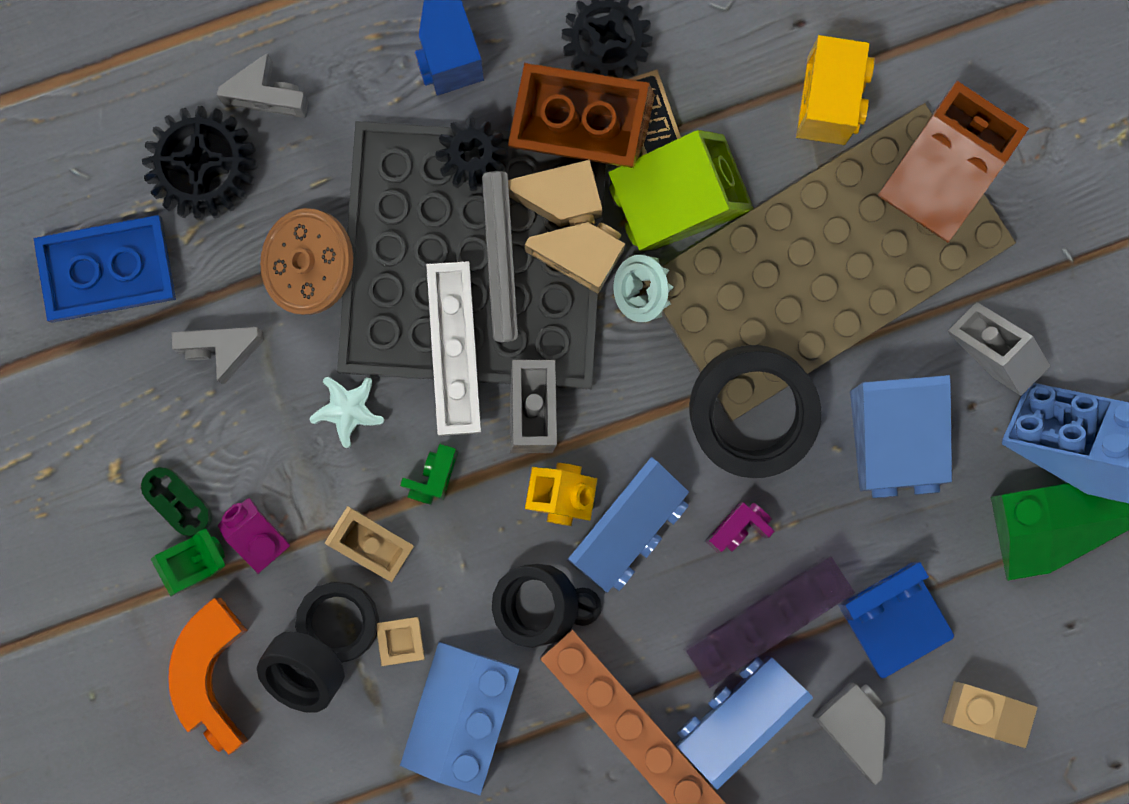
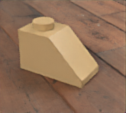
M590 160L508 180L510 198L559 227L574 226L586 222L595 225V218L602 216V205Z
M586 222L531 236L524 244L526 253L597 294L606 282L625 247V243L619 240L621 234L601 222L597 227Z
M954 681L942 722L1026 748L1038 707Z

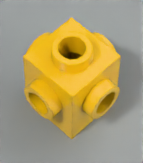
M557 463L556 469L532 467L525 509L548 514L546 522L572 526L573 518L590 521L598 479L581 475L582 467L572 464Z

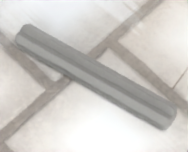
M503 171L484 173L482 176L492 333L494 341L510 342L517 339L518 329L508 175Z

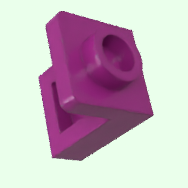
M247 498L242 503L231 506L224 513L222 521L218 524V528L225 541L257 574L290 547L286 538L268 521L250 498Z

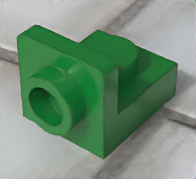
M439 444L437 453L430 451L423 470V476L429 477L427 485L406 478L401 480L400 486L409 490L407 498L432 505L434 498L444 500L459 453L458 450Z

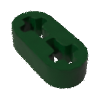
M158 467L145 474L141 483L143 496L177 532L193 537L197 532L205 528L208 530L212 522L211 509L177 473L167 468ZM158 477L165 480L169 477L171 479L168 488L176 496L173 501L162 494L154 496L153 492L156 489V485L153 481L155 478ZM183 503L191 510L199 507L201 510L197 516L201 522L199 526L196 527L189 524L184 527L182 522L186 517L177 506Z

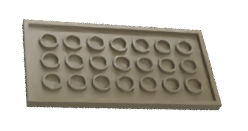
M925 103L661 266L669 270L666 277L668 283L674 287L668 293V300L671 305L664 308L662 314L700 373L714 358L730 349L746 345H762L786 353L797 361L805 372L809 374L1016 244L985 194L980 198L949 243L877 196L932 116ZM642 281L646 289L650 287L651 281ZM748 372L730 380L721 389L716 399L732 422L789 385L770 373Z

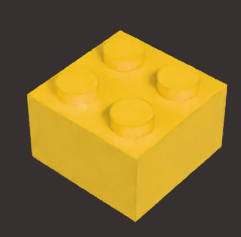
M818 35L807 58L796 138L846 145L852 134H858L860 124H865L869 103L868 99L862 98V93L865 91L866 83L871 82L875 59L868 57L870 43Z

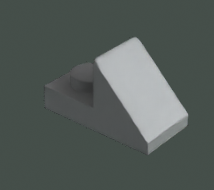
M268 54L263 55L220 85L217 92L218 98L226 106L306 118L308 100L304 92L299 91V87L296 85L275 82L274 87H269L273 62Z
M258 327L171 332L172 349L179 354H185V360L211 359L210 352L216 353L217 381L221 384H225L264 341L263 332Z

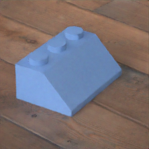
M651 457L567 561L606 593L612 587L620 591L635 573L629 567L639 554L647 558L662 540L657 534L666 520L674 525L689 505L683 499L689 491L658 461Z
M438 642L400 766L438 783L481 795L520 667Z
M756 656L739 672L743 680L732 690L727 686L723 687L708 702L712 709L701 720L693 716L677 731V735L681 739L675 745L717 790L813 699L812 695L770 656L763 660Z

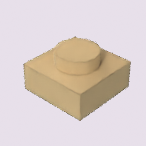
M419 617L377 623L376 631L381 666L425 660Z

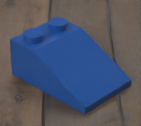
M424 0L419 29L422 49L415 51L424 85L433 84L436 95L439 96L484 81L481 56L462 0Z

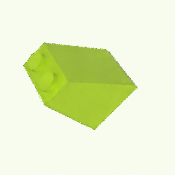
M696 130L639 157L634 168L620 166L608 172L612 184H610L611 195L615 203L623 208L628 221L625 224L626 233L632 244L638 246L639 250L659 249L742 217L754 209L724 134Z

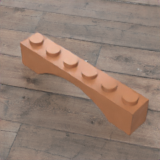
M573 629L540 657V660L667 804H726Z

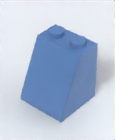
M950 375L864 382L850 391L860 491H872V498L898 496L897 488L914 487L915 495L940 493V485L952 482Z

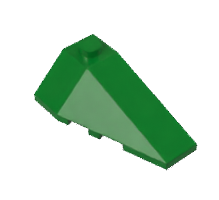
M1069 483L991 497L1007 581L1052 573L1129 531L1128 503L1086 494Z

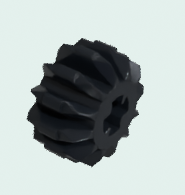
M469 117L466 121L467 129L463 131L457 122L451 123L450 127L455 137L447 134L440 135L439 142L446 148L436 151L435 155L438 161L446 162L440 168L443 177L455 173L452 181L454 187L459 188L466 178L469 179L470 191H477V179L482 178L484 173L489 171L505 172V166L497 160L508 158V149L497 147L504 140L502 132L489 135L492 127L491 122L485 121L480 129L477 130L475 129L474 118ZM474 147H478L481 158L473 157L470 162H467L463 151L471 152Z

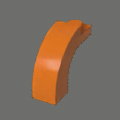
M213 598L189 620L174 645L169 664V692L174 710L186 731H193L203 723L207 728L203 734L213 748L218 752L224 749L230 755L249 740L218 703L213 691L212 676L215 664L223 651L248 630L222 598Z

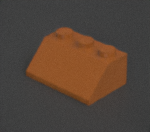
M524 63L508 147L634 168L647 137L655 97L650 83Z

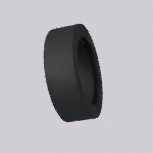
M746 345L730 349L718 355L701 371L691 392L689 415L692 429L701 449L714 464L726 472L740 477L766 478L792 468L809 452L820 429L821 403L813 381L792 357L768 346ZM748 372H766L779 377L790 386L796 405L793 424L788 433L771 447L755 451L739 449L726 442L715 428L713 410L716 398L721 389L733 378Z

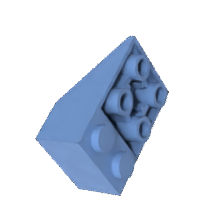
M1034 383L1021 396L1002 439V445L1086 494L1129 504V402Z

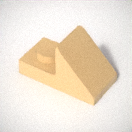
M348 506L325 541V544L391 583L414 547L409 542Z

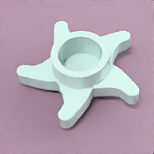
M329 377L323 379V383L330 391V403L315 412L310 417V422L312 424H317L321 421L335 423L344 448L351 447L350 436L357 425L373 426L384 423L385 420L382 416L373 415L365 405L373 384L371 378L366 377L361 386L349 391Z

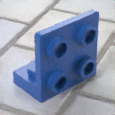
M914 562L904 566L838 604L880 678L888 677L954 638L951 628L923 582L929 576L921 562Z

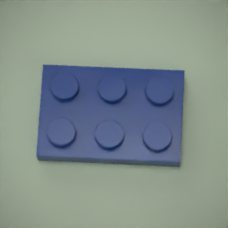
M159 215L33 238L46 317L50 323L176 300L163 221Z

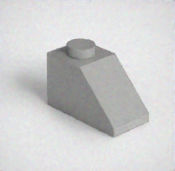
M978 302L948 330L950 336L994 379L1020 396L1050 367L1032 335Z
M512 360L509 410L510 453H553L557 446L555 360Z
M850 682L819 709L813 717L866 779L876 785L882 780L886 717L878 709L883 702L868 685L865 684L860 688L857 684Z

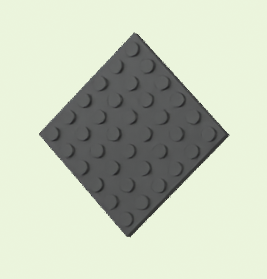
M355 121L347 234L353 249V270L348 287L342 296L337 372L339 374L434 380L426 264L469 261L478 382L511 384L512 360H555L556 387L592 390L598 294L526 253L524 245L531 236L567 228L570 225L559 227L509 197L518 337L510 342L494 341L482 178L477 179V191H470L469 179L466 178L459 188L454 187L452 181L455 173L443 177L440 168L446 162L438 161L435 155L436 151L446 148L439 142L441 134L455 137L451 127ZM491 130L489 134L502 132L504 136L503 142L497 147L507 148L508 158L497 161L505 166L508 180L586 161L509 148L508 142L511 131ZM474 147L471 152L463 151L467 162H470L473 157L481 158L478 147ZM590 161L602 205V216L595 218L596 224L594 226L597 227L600 222L602 223L606 164Z

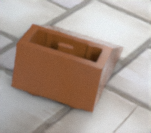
M956 81L877 196L949 243L1006 164L1029 128L959 81Z

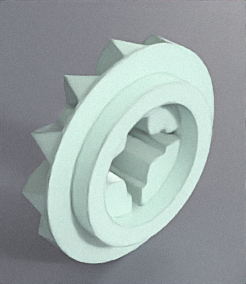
M645 254L634 255L623 261L616 272L613 285L616 303L621 312L635 322H649L662 317L663 309L671 305L668 300V293L674 287L668 283L666 276L669 270L661 267L659 258L650 257ZM642 281H651L650 287L646 290L648 295L636 297L640 293L639 290L643 287Z

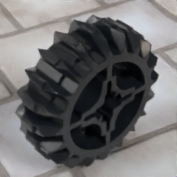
M198 106L195 111V117L192 118L186 108H181V121L176 122L170 115L165 117V122L169 126L165 132L160 127H153V133L159 138L158 143L153 141L145 142V148L153 153L154 156H147L142 159V164L146 168L153 169L144 175V180L148 184H156L151 190V194L155 199L165 197L162 206L168 211L177 206V214L182 218H186L193 207L194 218L202 221L205 216V209L208 208L213 218H219V205L224 204L229 211H233L235 205L230 200L231 197L236 195L242 200L247 198L248 195L240 187L242 183L254 185V177L245 171L258 168L257 161L247 157L252 155L256 148L252 142H244L249 133L245 128L236 129L238 122L233 116L226 118L222 122L223 113L220 109L215 108L209 118H207L206 109L203 106ZM208 133L225 139L231 146L233 157H224L222 153L211 152L210 143L207 140ZM191 135L190 144L185 150L172 152L179 142ZM203 155L208 163L202 164L200 171L197 172L192 163H198L200 156ZM168 170H177L180 174H188L190 178L189 183L193 187V194L181 192L173 187ZM228 170H230L226 180L218 188L209 192L212 179L217 175L228 174Z

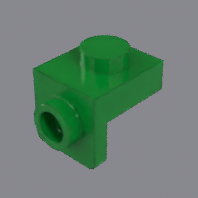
M205 528L197 532L192 538L154 555L151 561L170 597L216 575L225 567L223 561L225 554L218 539L214 536L211 537Z

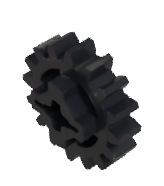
M580 0L577 1L576 10L578 16L570 13L566 15V23L572 28L562 29V39L571 42L563 47L564 56L575 55L571 62V68L577 70L583 66L585 73H595L604 76L614 75V77L622 79L623 71L625 70L632 75H636L638 73V66L635 61L646 63L649 55L641 47H650L653 39L652 36L643 34L651 26L650 20H639L643 7L639 5L631 10L628 7L629 0H621L620 2L614 0H591V4L588 6ZM600 13H609L608 15L599 18L593 17L594 15ZM625 20L630 24L634 32L635 41L632 40V36L625 33L623 27ZM607 32L614 34L613 40H608L606 44L600 42V36L604 37ZM579 35L582 36L583 40L589 42L591 49L588 56L581 48ZM616 57L622 59L614 63H605L606 60Z

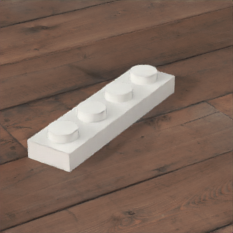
M470 262L426 264L438 436L481 433Z

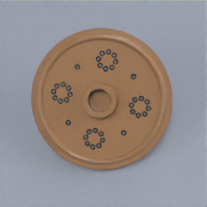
M303 208L287 213L273 225L263 244L260 263L263 283L268 294L284 310L301 315L321 313L332 307L342 297L352 275L353 249L345 228L335 217L321 210Z

